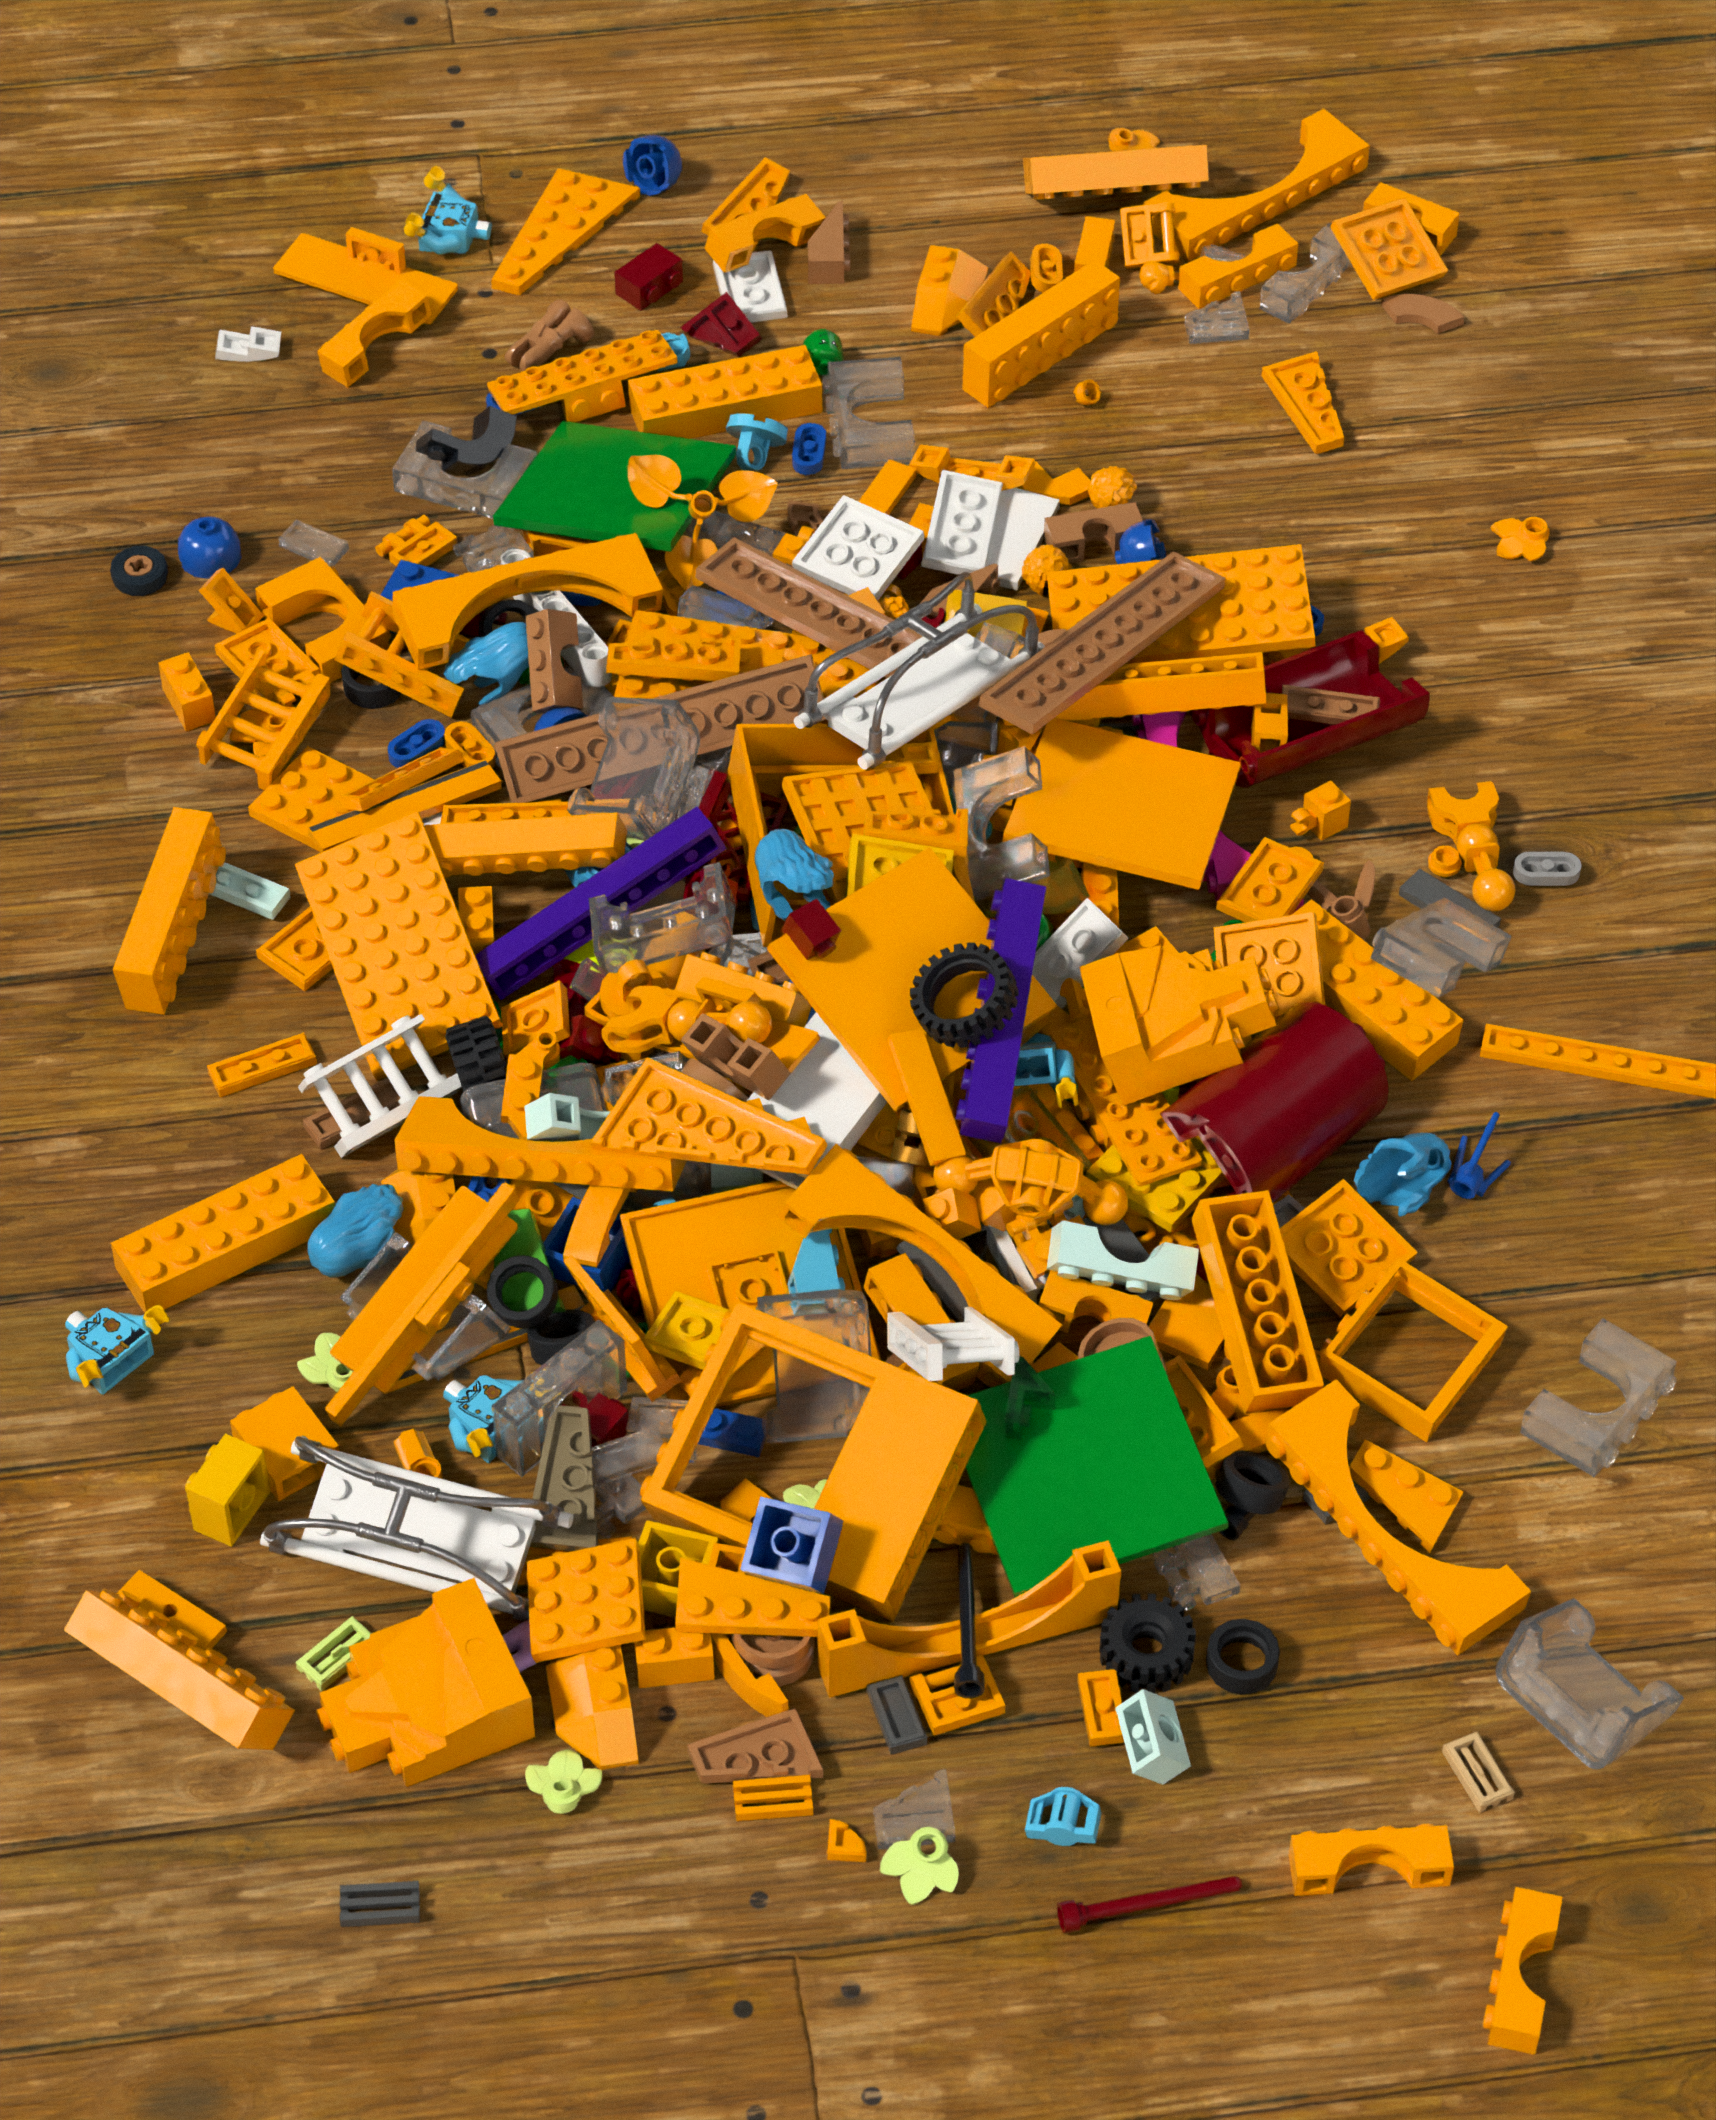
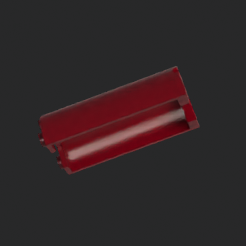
M1363 630L1264 666L1266 693L1282 694L1283 685L1380 697L1378 709L1336 725L1288 719L1287 743L1262 753L1252 745L1251 740L1253 706L1242 705L1220 709L1191 710V716L1195 724L1200 727L1209 750L1208 755L1240 762L1241 768L1235 785L1248 788L1417 723V721L1424 719L1427 714L1430 693L1413 677L1401 681V693L1379 672V645Z
M1303 1002L1294 1005L1275 1021L1277 1026L1263 1030L1248 1042L1245 1047L1240 1049L1243 1063L1206 1076L1160 1113L1179 1143L1196 1136L1200 1137L1235 1190L1226 1196L1269 1190L1273 1204L1381 1114L1387 1104L1389 1088L1384 1069L1386 1064L1382 1056L1376 1052L1366 1037L1365 1030L1359 1024L1352 1023L1336 1010L1318 1002Z

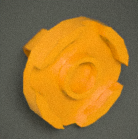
M638 959L631 960L611 970L602 980L600 987L602 1010L610 1019L630 1014L626 997L633 988L637 986L668 988L666 980L659 971Z

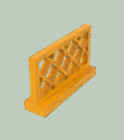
M572 1254L563 1260L589 1302L580 1310L591 1314L595 1319L597 1334L651 1402L682 1380L663 1355L647 1350L642 1342L645 1333L608 1289L602 1292Z

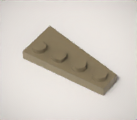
M551 1405L532 1499L548 1501L552 1505L563 1507L564 1512L573 1514V1522L570 1528L560 1526L559 1529L544 1526L542 1521L536 1520V1529L530 1547L577 1551L598 1546L591 1423L588 1408Z

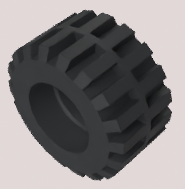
M485 1015L447 1028L445 1037L468 1105L475 1111L502 1102L507 1064L492 1020Z

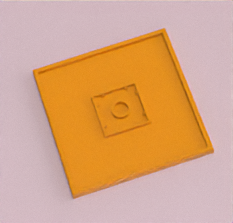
M1054 718L1045 727L1004 830L1002 842L1199 890L1240 772V762Z
M930 847L826 909L842 931L835 943V950L825 958L819 959L815 955L806 960L787 933L769 943L767 947L772 957L895 1112L909 1102L887 1038L891 1033L922 1028L910 1004V1000H912L910 989L915 988L913 984L914 977H922L919 972L921 966L924 964L930 967L931 963L928 959L933 955L940 959L943 957L941 950L948 948L950 952H954V945L961 943L966 949L967 943H975L978 948L980 944H983L990 949L992 940L986 939L989 920ZM970 971L956 976L945 984L935 999L933 1009L936 1016L942 1019H959L973 1014L975 1008L980 1009L982 1000L976 999L979 980L980 978H986V972ZM1033 975L1031 977L1023 1030L1052 1013L1057 1007V1004ZM924 1030L941 1082L971 1064L972 1060L966 1059L967 1047L960 1048L957 1043L954 1048L946 1046L944 1042L940 1044Z
M775 1180L620 1214V1223L648 1329L651 1328L673 1293L678 1291L731 1311L736 1302H740L881 1360L845 1228L832 1229V1232L829 1233L831 1245L835 1244L838 1249L839 1263L836 1266L838 1277H842L845 1283V1298L841 1299L835 1313L793 1316L787 1283L803 1237L778 1218L777 1215L785 1202L795 1192L794 1188ZM768 1346L729 1379L715 1408L845 1378ZM663 1356L677 1372L678 1376L690 1366ZM678 1384L665 1393L671 1418L675 1417L680 1409L684 1410L690 1399L688 1393Z

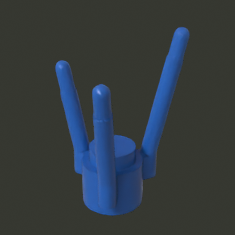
M1498 1112L1493 1113L1470 1161L1464 1165L1462 1163L1468 1137L1466 1135L1461 1137L1453 1170L1447 1182L1450 1184L1451 1190L1462 1198L1472 1199L1476 1194L1482 1197L1487 1188L1511 1165L1509 1160H1505L1484 1180L1483 1169L1477 1164L1500 1116Z

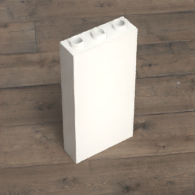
M817 1012L804 1028L818 1032L820 1040L793 1070L770 1100L754 1092L747 1100L760 1098L765 1112L785 1121L805 1117L811 1133L824 1138L828 1145L814 1168L835 1144L851 1151L887 1103ZM758 1169L795 1190L808 1176L806 1174Z

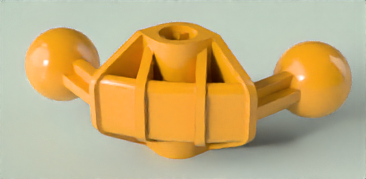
M1029 1139L996 1146L993 1150V1156L989 1158L973 1160L968 1155L952 1158L939 1165H935L933 1173L934 1182L941 1192L954 1187L970 1194L977 1186L978 1181L992 1178L1006 1207L1021 1216L1029 1218L1052 1215L1075 1195L1083 1199V1209L1087 1217L1099 1225L1106 1226L1117 1223L1124 1217L1128 1209V1196L1120 1184L1111 1180L1093 1182L1083 1175L1084 1165L1080 1160L1057 1148L1052 1143L1041 1139Z

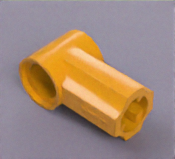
M415 1429L401 1432L400 1436L393 1441L403 1469L443 1479L441 1464L435 1459L424 1432L416 1431Z

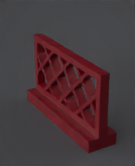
M715 770L698 808L714 826L727 848L726 851L715 856L716 868L719 870L717 862L732 859L736 868L731 869V874L727 878L743 876L747 884L745 888L738 887L736 897L748 902L752 890L747 865H744L739 858V855L744 854L743 845L733 848L728 841V838L740 835L736 810L728 801L730 795H732L731 785L727 782L728 774ZM760 792L763 807L769 806L779 809L777 814L765 817L769 834V832L775 829H780L788 811L789 802L786 799ZM731 818L737 827L722 831L718 822ZM697 869L688 874L686 878H689L690 876L694 875Z

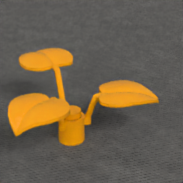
M663 455L631 456L628 461L629 485L639 502L650 508H661L665 505L668 496L676 500H685L689 502V513L693 518L697 519L693 537L682 535L671 552L665 551V564L669 573L682 589L686 591H691L704 584V582L695 578L696 568L718 551L713 541L698 539L703 520L708 519L712 515L716 505H727L728 514L737 521L744 523L753 522L759 519L768 509L772 496L778 486V483L767 475L754 471L740 470L729 473L720 482L719 492L724 498L723 500L715 498L712 493L705 490L698 491L694 495L690 493L687 495L676 494L673 491L681 483V473L673 460Z

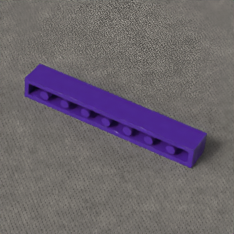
M696 806L477 953L476 958L483 976L499 999H504L727 848L714 826Z
M1005 878L1001 891H994L991 910L997 911L996 919H990L986 939L992 940L990 950L993 948L997 951L1010 968L1017 982L1016 986L1019 996H1015L1018 1003L1016 1008H1011L1013 1012L1011 1019H1002L1005 1027L1001 1031L993 1028L994 1036L989 1040L985 1035L980 1036L981 1043L973 1045L969 1040L966 1059L972 1060L970 1069H964L960 1088L967 1091L965 1100L959 1099L955 1120L961 1121L960 1135L1001 1143L1008 1124L1046 886ZM986 972V978H980L976 999L982 1000L981 1007L984 1006L992 995L995 985L993 975Z

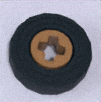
M134 546L124 549L114 557L110 573L115 587L122 593L131 596H144L162 588L167 581L168 566L163 554L157 549L148 546Z

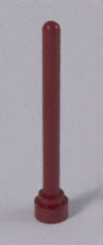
M1231 1876L1084 1905L1082 1902L1076 1903L1074 1899L1057 1903L1058 1921L1063 1934L1080 1931L1081 1926H1086L1087 1921L1237 1892L1242 1888V1880L1237 1876Z

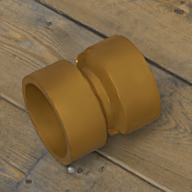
M901 1109L897 1126L901 1136L894 1139L890 1158L914 1165L935 1168V1165L930 1166L922 1141L919 1146L914 1145V1137H921L912 1111Z

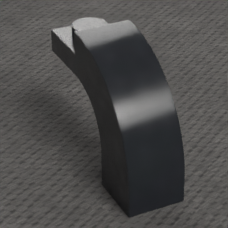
M489 406L474 417L471 441L462 440L436 429H431L417 440L416 452L427 455L432 460L442 461V473L454 476L475 474L502 456L509 448L515 433L516 416Z

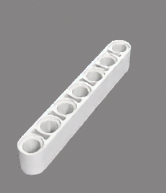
M511 549L501 555V565L521 561L531 556L525 550ZM560 590L530 592L513 596L515 600H521L532 606L536 612L552 609L576 613L579 645L562 650V657L588 686L600 687L612 680V673H606L607 645Z

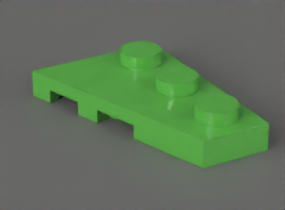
M530 1209L511 1210L507 1216L517 1222L518 1229L495 1257L494 1269L499 1263L510 1257L526 1255L537 1258L544 1263L555 1279L545 1254L546 1249L534 1213ZM518 1273L510 1277L503 1285L502 1300L513 1311H527L535 1307L542 1299L544 1293L543 1284L540 1278L533 1273ZM560 1297L553 1313L566 1312Z

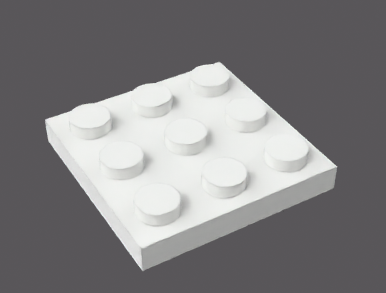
M843 495L794 558L792 566L800 572L848 595L868 587L878 601L925 539L924 531Z

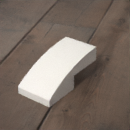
M251 326L250 335L219 329L215 359L226 361H260L276 358L279 354L281 332Z

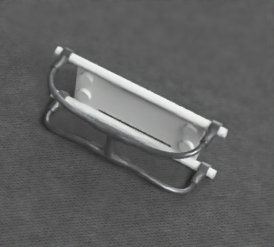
M963 572L934 598L922 602L885 625L882 631L843 648L822 661L810 676L808 687L805 688L804 708L794 718V724L799 729L804 727L810 728L820 722L822 716H824L828 720L830 728L865 749L862 756L858 758L859 766L864 770L869 767L875 768L886 760L887 755L990 689L1045 648L1042 642H1038L1039 628L1037 627L1036 617L1029 608L1021 605L1001 606L982 613L981 607L976 603L974 604L975 590L973 588L972 575L969 572ZM965 581V587L962 589L961 608L955 612L954 617L937 628L921 620ZM1019 613L1028 619L1029 626L1026 627L1024 647L1012 659H1009L967 633L969 628L1003 614ZM907 627L922 635L915 642L820 702L817 701V681L821 674L835 662L887 637L891 638ZM897 669L889 678L885 679L884 681L874 686L867 692L863 693L859 697H853L854 695L861 692L868 686L872 685L879 679L883 678L893 670Z
M297 1436L292 1443L291 1454L300 1456V1460L316 1464L320 1461L327 1463L309 1518L281 1520L269 1524L262 1533L260 1545L269 1547V1551L286 1555L288 1552L433 1593L456 1585L457 1583L454 1582L461 1583L475 1578L488 1608L513 1614L514 1619L526 1621L529 1619V1601L526 1598L515 1595V1591L536 1529L535 1521H542L544 1526L559 1529L560 1526L570 1528L573 1522V1514L564 1512L563 1507L552 1505L548 1501L507 1497L322 1447L321 1442L310 1440L305 1436ZM471 1506L491 1507L492 1511L489 1512ZM305 1528L301 1541L293 1539L291 1534L281 1532L280 1530Z

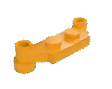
M547 1029L539 1031L535 1039L516 1055L509 1054L501 1122L508 1123L522 1140H527L524 1106L540 1098L543 1068L554 1066L560 1059V1046L556 1041V1035L553 1031Z

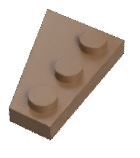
M796 1708L687 1744L689 1757L701 1784L810 1775V1778H823L822 1766Z

